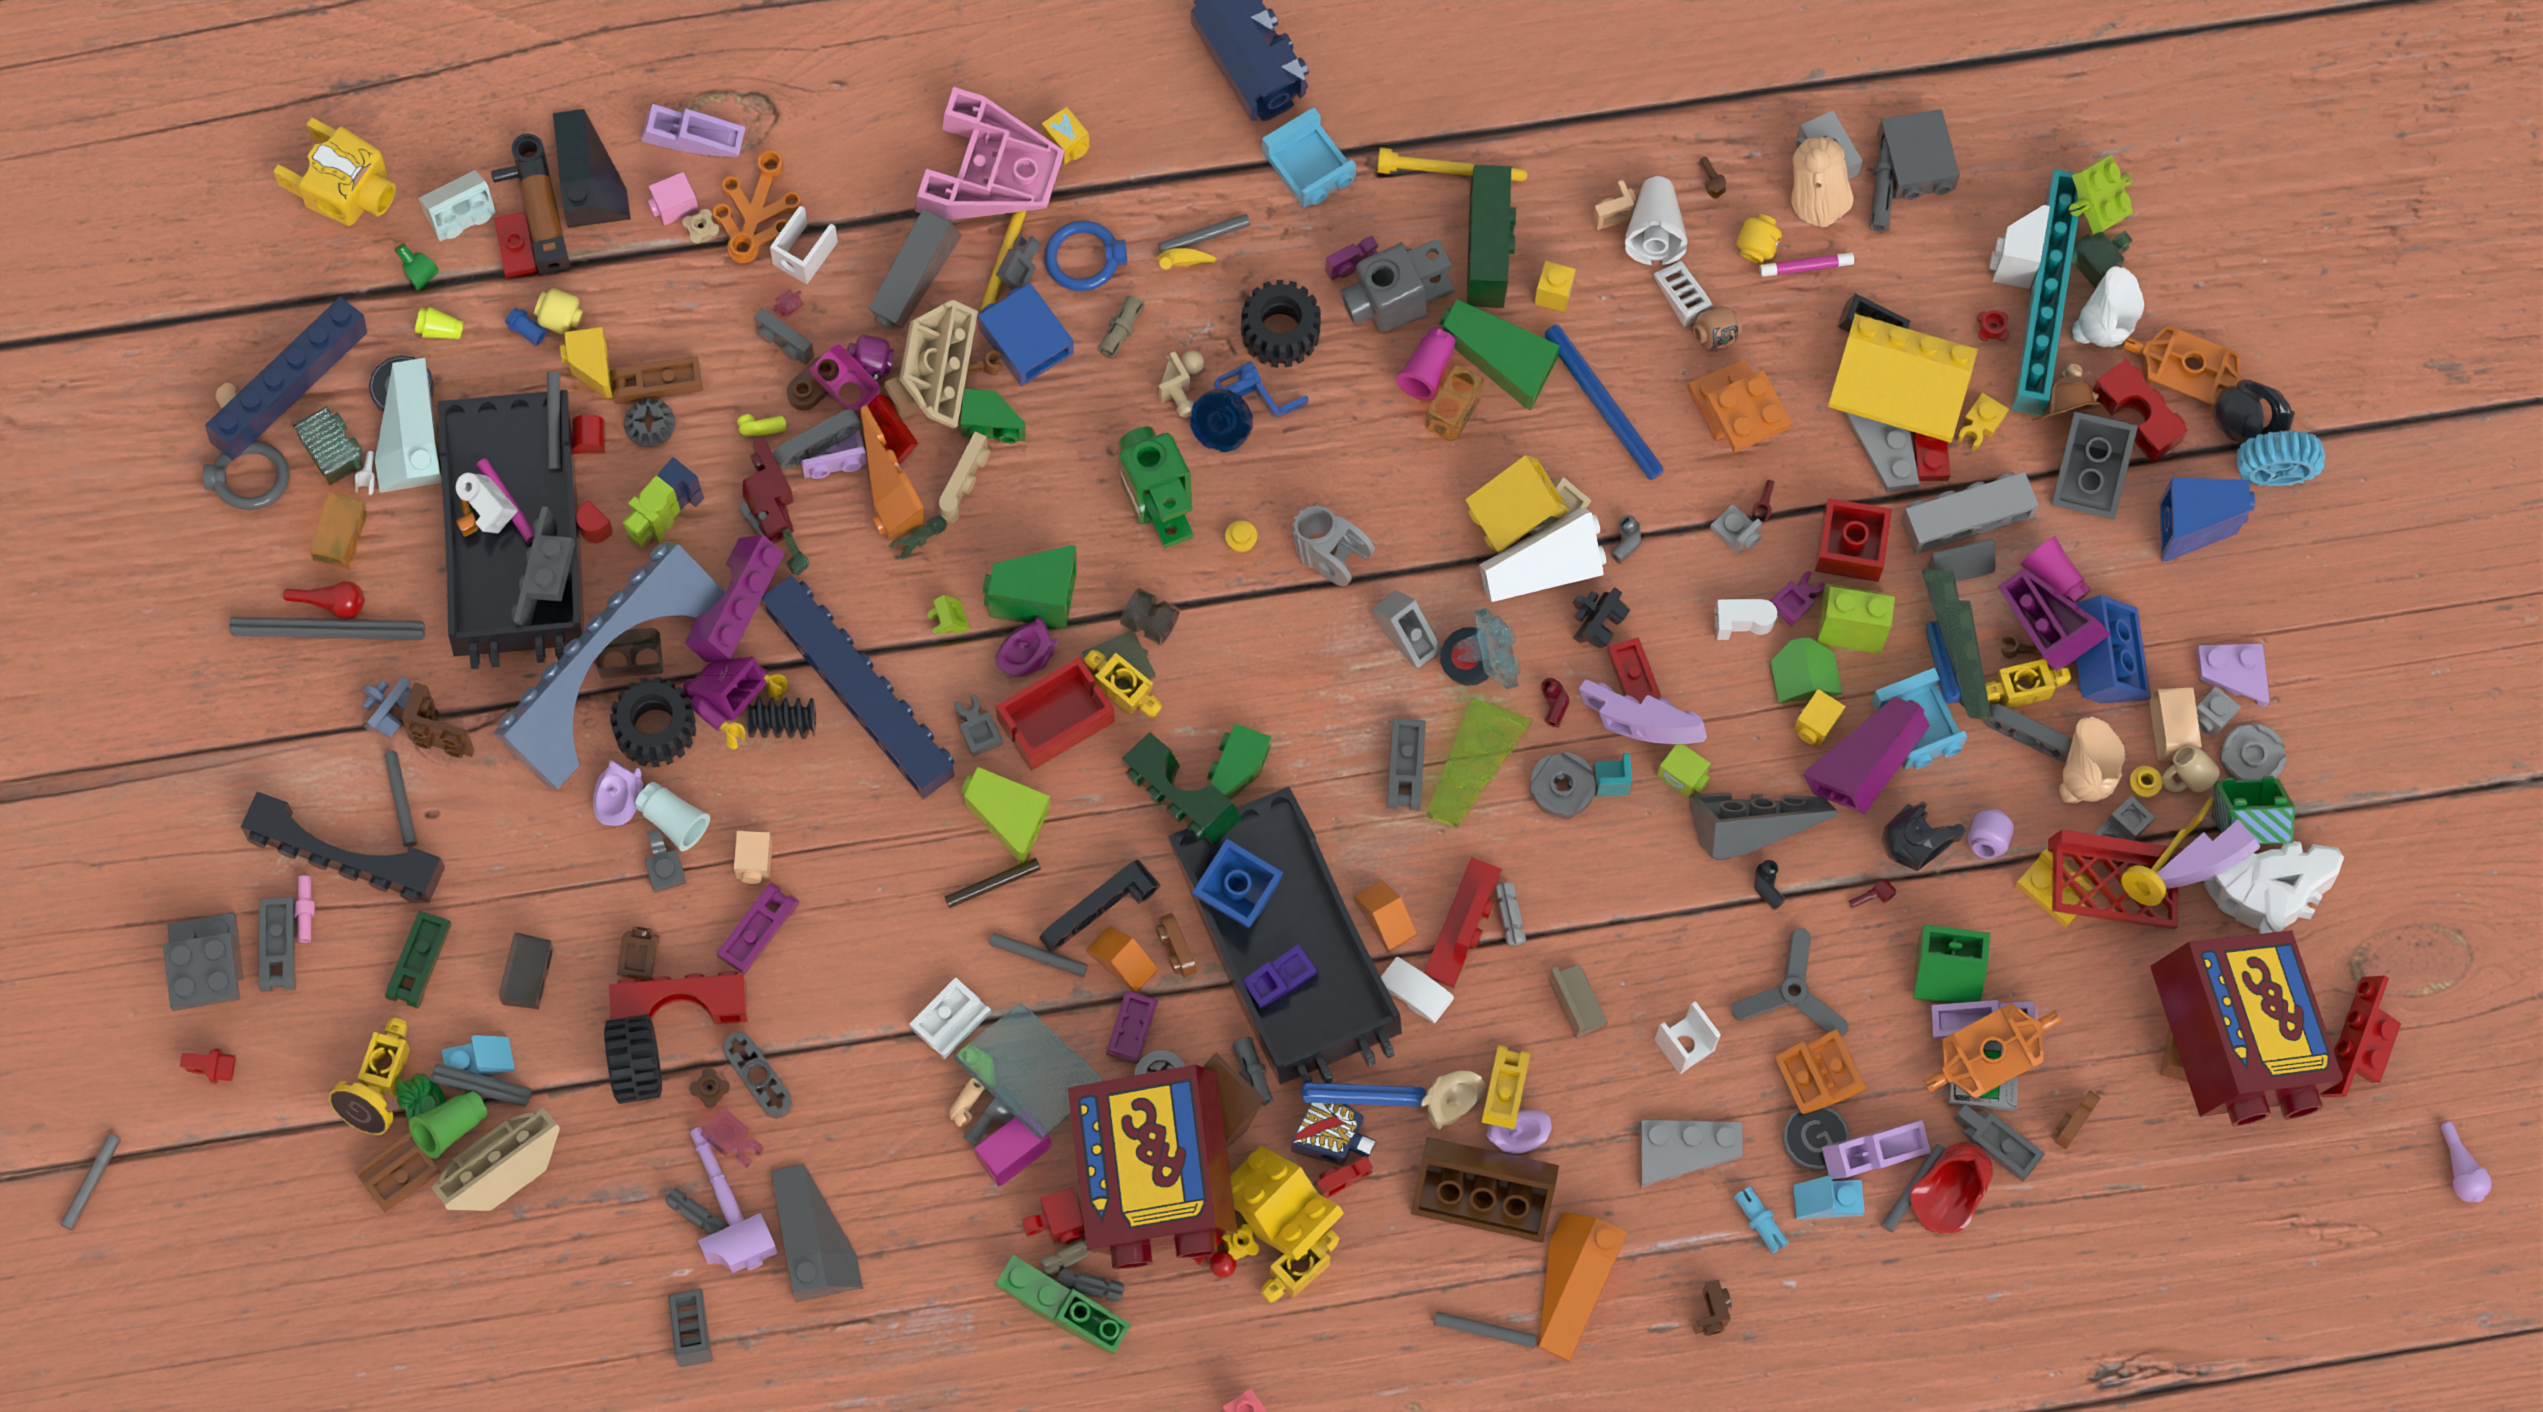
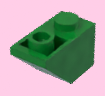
M964 389L960 423L962 437H967L971 440L974 432H978L987 436L988 439H999L1001 442L1008 444L1026 440L1025 422L997 391Z

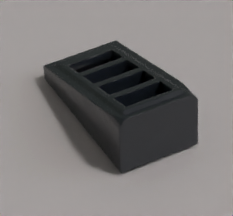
M1855 293L1846 302L1837 327L1850 332L1855 312H1859L1861 316L1867 317L1868 315L1872 319L1882 320L1908 329L1911 321Z

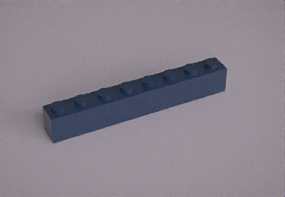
M792 575L761 598L763 610L924 800L954 777L952 765L955 763L954 759L944 747L939 750L932 741L934 739L932 732L924 723L918 725L912 718L914 712L907 702L903 699L900 701L896 699L892 694L894 689L890 682L883 675L878 677L872 670L874 665L864 652L857 653L852 647L854 642L844 628L840 630L836 628L832 623L834 618L830 611L823 604L818 606L812 599L814 594L804 581L798 583Z

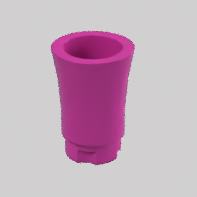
M1430 328L1427 335L1421 339L1408 363L1396 376L1398 386L1405 393L1423 401L1434 400L1445 369L1453 355L1455 338L1449 332H1445L1440 328Z
M2056 536L2040 545L2020 564L2075 604L2091 591V588L2083 581L2085 578L2068 558Z

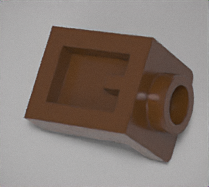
M632 927V931H626L622 935L617 975L650 980L653 973L656 945L659 943L660 935L652 934V929L645 927Z

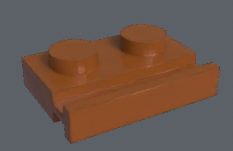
M409 1132L356 1170L355 1173L382 1210L387 1212L438 1175L440 1170L433 1160L419 1149Z

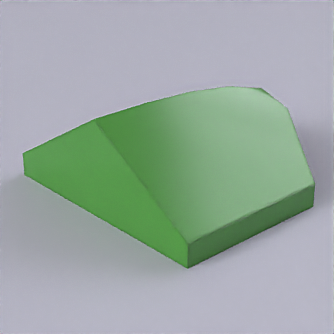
M1812 638L1791 640L1770 661L1778 704L1810 700L1818 689L1830 697L1842 695L1834 652Z

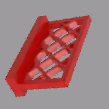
M2060 830L2048 838V851L2053 852L2052 911L2176 929L2178 927V887L2166 889L2168 896L2165 894L2161 902L2168 909V919H2163L2156 915L2151 906L2141 904L2136 900L2134 901L2141 910L2136 914L2128 913L2120 903L2128 896L2126 891L2119 898H2116L2105 885L2112 877H2115L2122 885L2121 878L2123 874L2120 870L2125 866L2138 865L2152 869L2168 846ZM2177 848L2164 866L2182 852L2184 848ZM2063 856L2072 857L2080 866V869L2072 876L2063 867ZM2095 861L2103 862L2111 872L2103 880L2090 867ZM2083 871L2095 885L2087 894L2074 880ZM2067 885L2070 886L2080 899L2075 905L2062 903L2063 889ZM2098 890L2111 904L2105 910L2098 909L2090 899Z

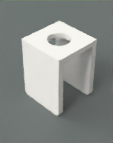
M800 206L770 246V252L774 266L807 285L838 241L836 227L830 224L803 261L789 254L788 251L807 226L805 208Z
M1694 1001L1690 1004L1687 1015L1682 1021L1670 1029L1665 1022L1660 1024L1654 1041L1678 1073L1682 1074L1714 1052L1721 1035L1697 1002ZM1681 1036L1690 1037L1694 1042L1693 1051L1687 1053L1677 1038Z

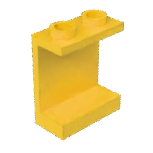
M1528 455L1523 456L1465 499L1471 508L1468 510L1471 519L1478 526L1481 525L1487 534L1484 536L1487 545L1494 552L1499 553L1510 548L1512 543L1549 516L1561 518L1570 511L1538 459Z

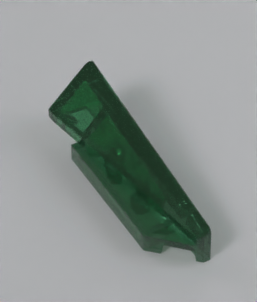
M1923 569L1922 575L1961 692L1959 703L1966 708L1970 719H1990L1991 713L1970 601L1959 600L1954 570Z

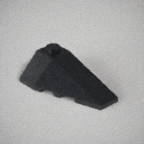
M579 109L553 113L561 195L568 228L631 219L627 189L586 111Z

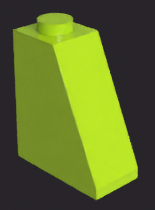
M977 767L973 776H967L961 793L965 794V806L1018 862H1026L1050 810V796Z

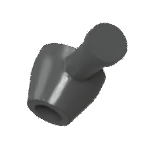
M1002 1087L968 1134L966 1133L963 1137L974 1146H977L979 1140L994 1121L1005 1125L1013 1119L1020 1110L1013 1096Z

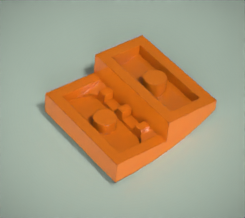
M1837 1029L1808 1045L1802 1041L1775 1056L1777 1064L1802 1114L1828 1107L1867 1089L1843 1036Z

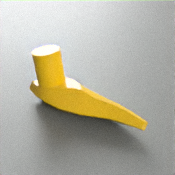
M1187 248L1165 250L1156 257L1160 261L1159 264L1162 269H1169L1172 265L1190 266L1198 263H1216V257Z

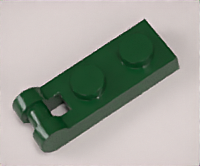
M418 911L385 994L386 999L395 1002L400 999L406 1001L408 1006L417 1009L420 1007L425 989L451 928L450 920ZM405 978L415 981L412 989L403 987Z

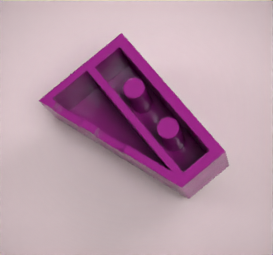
M2025 568L1998 586L2043 658L2057 672L2111 635L2096 618L2087 614L2075 603L2066 599L2055 591L2054 588Z

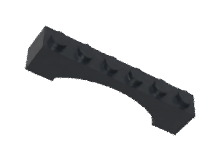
M256 792L241 825L247 841L261 848H265L266 845L278 848L277 851L288 858L296 859L297 856L306 858L309 864L322 870H326L327 867L339 870L338 873L341 876L352 881H357L358 878L369 881L371 887L383 892H387L388 889L400 892L402 898L413 903H418L419 900L427 903L430 902L445 869L440 857L413 847H409L406 853L385 856L365 855L336 848L317 839L298 825L291 817L293 812L288 802Z

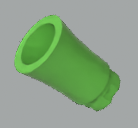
M466 1091L427 1112L412 1117L409 1121L410 1133L416 1145L424 1154L431 1158H438L451 1144L475 1128L480 1121L487 1117V1108L482 1098L476 1092Z

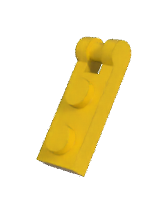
M1498 1045L1482 1123L1515 1130L1531 1052L1521 1050L1520 1053L1508 1051L1506 1046Z

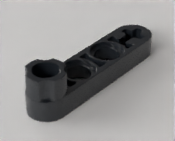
M1139 859L1135 860L1043 931L1039 939L1050 952L1055 951L1126 895L1130 894L1139 904L1149 899L1160 887V884Z

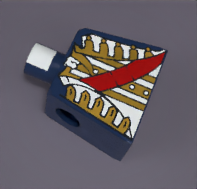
M1310 1103L1292 1141L1291 1151L1333 1164L1344 1165L1350 1151L1369 1158L1376 1140L1359 1133L1364 1117L1347 1104Z

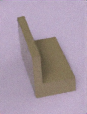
M1580 964L1563 971H1559L1558 966L1551 968L1548 981L1576 1039L1605 1027L1607 1020Z

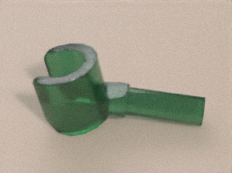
M787 528L782 530V533L793 556L785 563L793 574L799 575L808 568L809 560L799 551L790 529Z

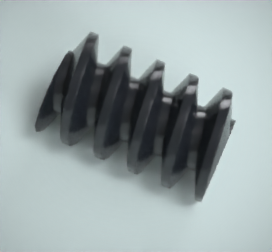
M757 696L754 706L750 705V703L748 704L747 728L749 738L755 737L757 729H759L762 738H767L771 729L775 738H780L784 729L789 739L794 738L797 729L802 739L807 738L810 730H812L815 737L816 705L814 699L810 698L807 706L803 707L800 697L796 698L794 706H790L787 697H783L781 705L777 706L774 697H770L767 706H764L761 696Z

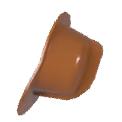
M2063 377L2058 379L2051 387L2047 414L2033 418L2032 421L2059 413L2097 408L2102 406V403L2095 402L2089 384L2085 383L2082 377Z

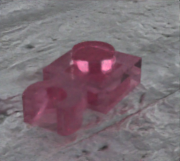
M725 1107L700 1134L725 1157L731 1150L736 1153L738 1163L745 1168H748L752 1163V1160L745 1155L746 1150H752L758 1156L763 1151V1147L759 1142L747 1140L744 1137L750 1129Z

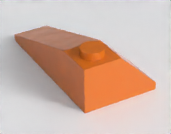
M866 405L861 408V422L875 514L871 519L878 534L884 533L889 542L923 526L924 507L906 473H901L894 452L890 449L885 450L884 445H886L884 435Z
M1568 1212L1562 1213L1549 1241L1538 1348L1570 1362L1628 1233L1627 1231L1596 1217Z

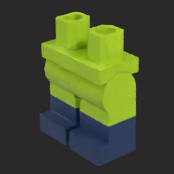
M672 457L643 489L640 498L638 499L634 496L628 503L631 513L622 522L628 531L626 533L627 538L640 549H643L652 538L660 543L666 536L665 531L673 526L675 516L688 503L697 507L704 499L697 475Z

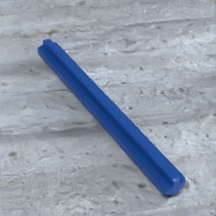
M1557 324L1548 328L1545 331V338L1560 345L1558 356L1647 478L1653 480L1663 473V466L1562 328Z

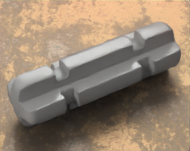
M1509 882L1496 886L1495 891L1497 899H1501L1498 905L1503 928L1507 929L1505 932L1506 942L1508 946L1516 947L1524 944L1526 937L1524 929H1520L1523 923L1518 900H1514V897H1516L1515 886Z

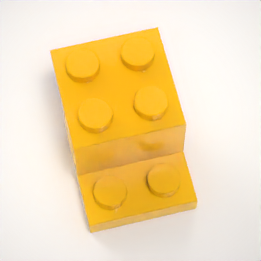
M1261 1145L1230 1175L1234 1209L1242 1214L1258 1239L1297 1261L1344 1214L1338 1204L1317 1193L1300 1166Z

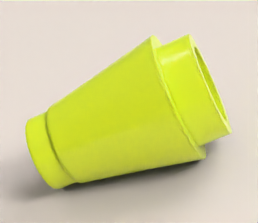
M430 306L428 309L420 308L415 333L422 334L424 338L460 340L464 321L458 320Z

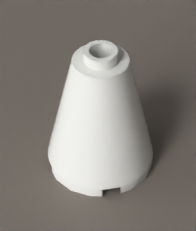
M1654 176L1645 180L1642 184L1624 239L1627 254L1643 264L1652 265V260H1662V265L1670 264L1679 260L1686 253L1687 235L1673 183L1662 176Z

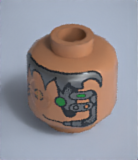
M1724 306L1702 311L1698 314L1693 326V337L1698 344L1701 343L1702 347L1708 351H1716L1733 346L1738 341V337L1742 332L1741 320L1735 311H1731L1728 307Z

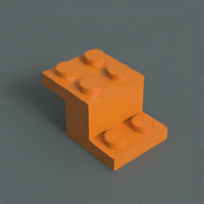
M1745 359L1688 383L1687 389L1715 441L1726 437L1734 453L1789 430L1792 427L1793 423L1765 371L1762 370L1753 374Z

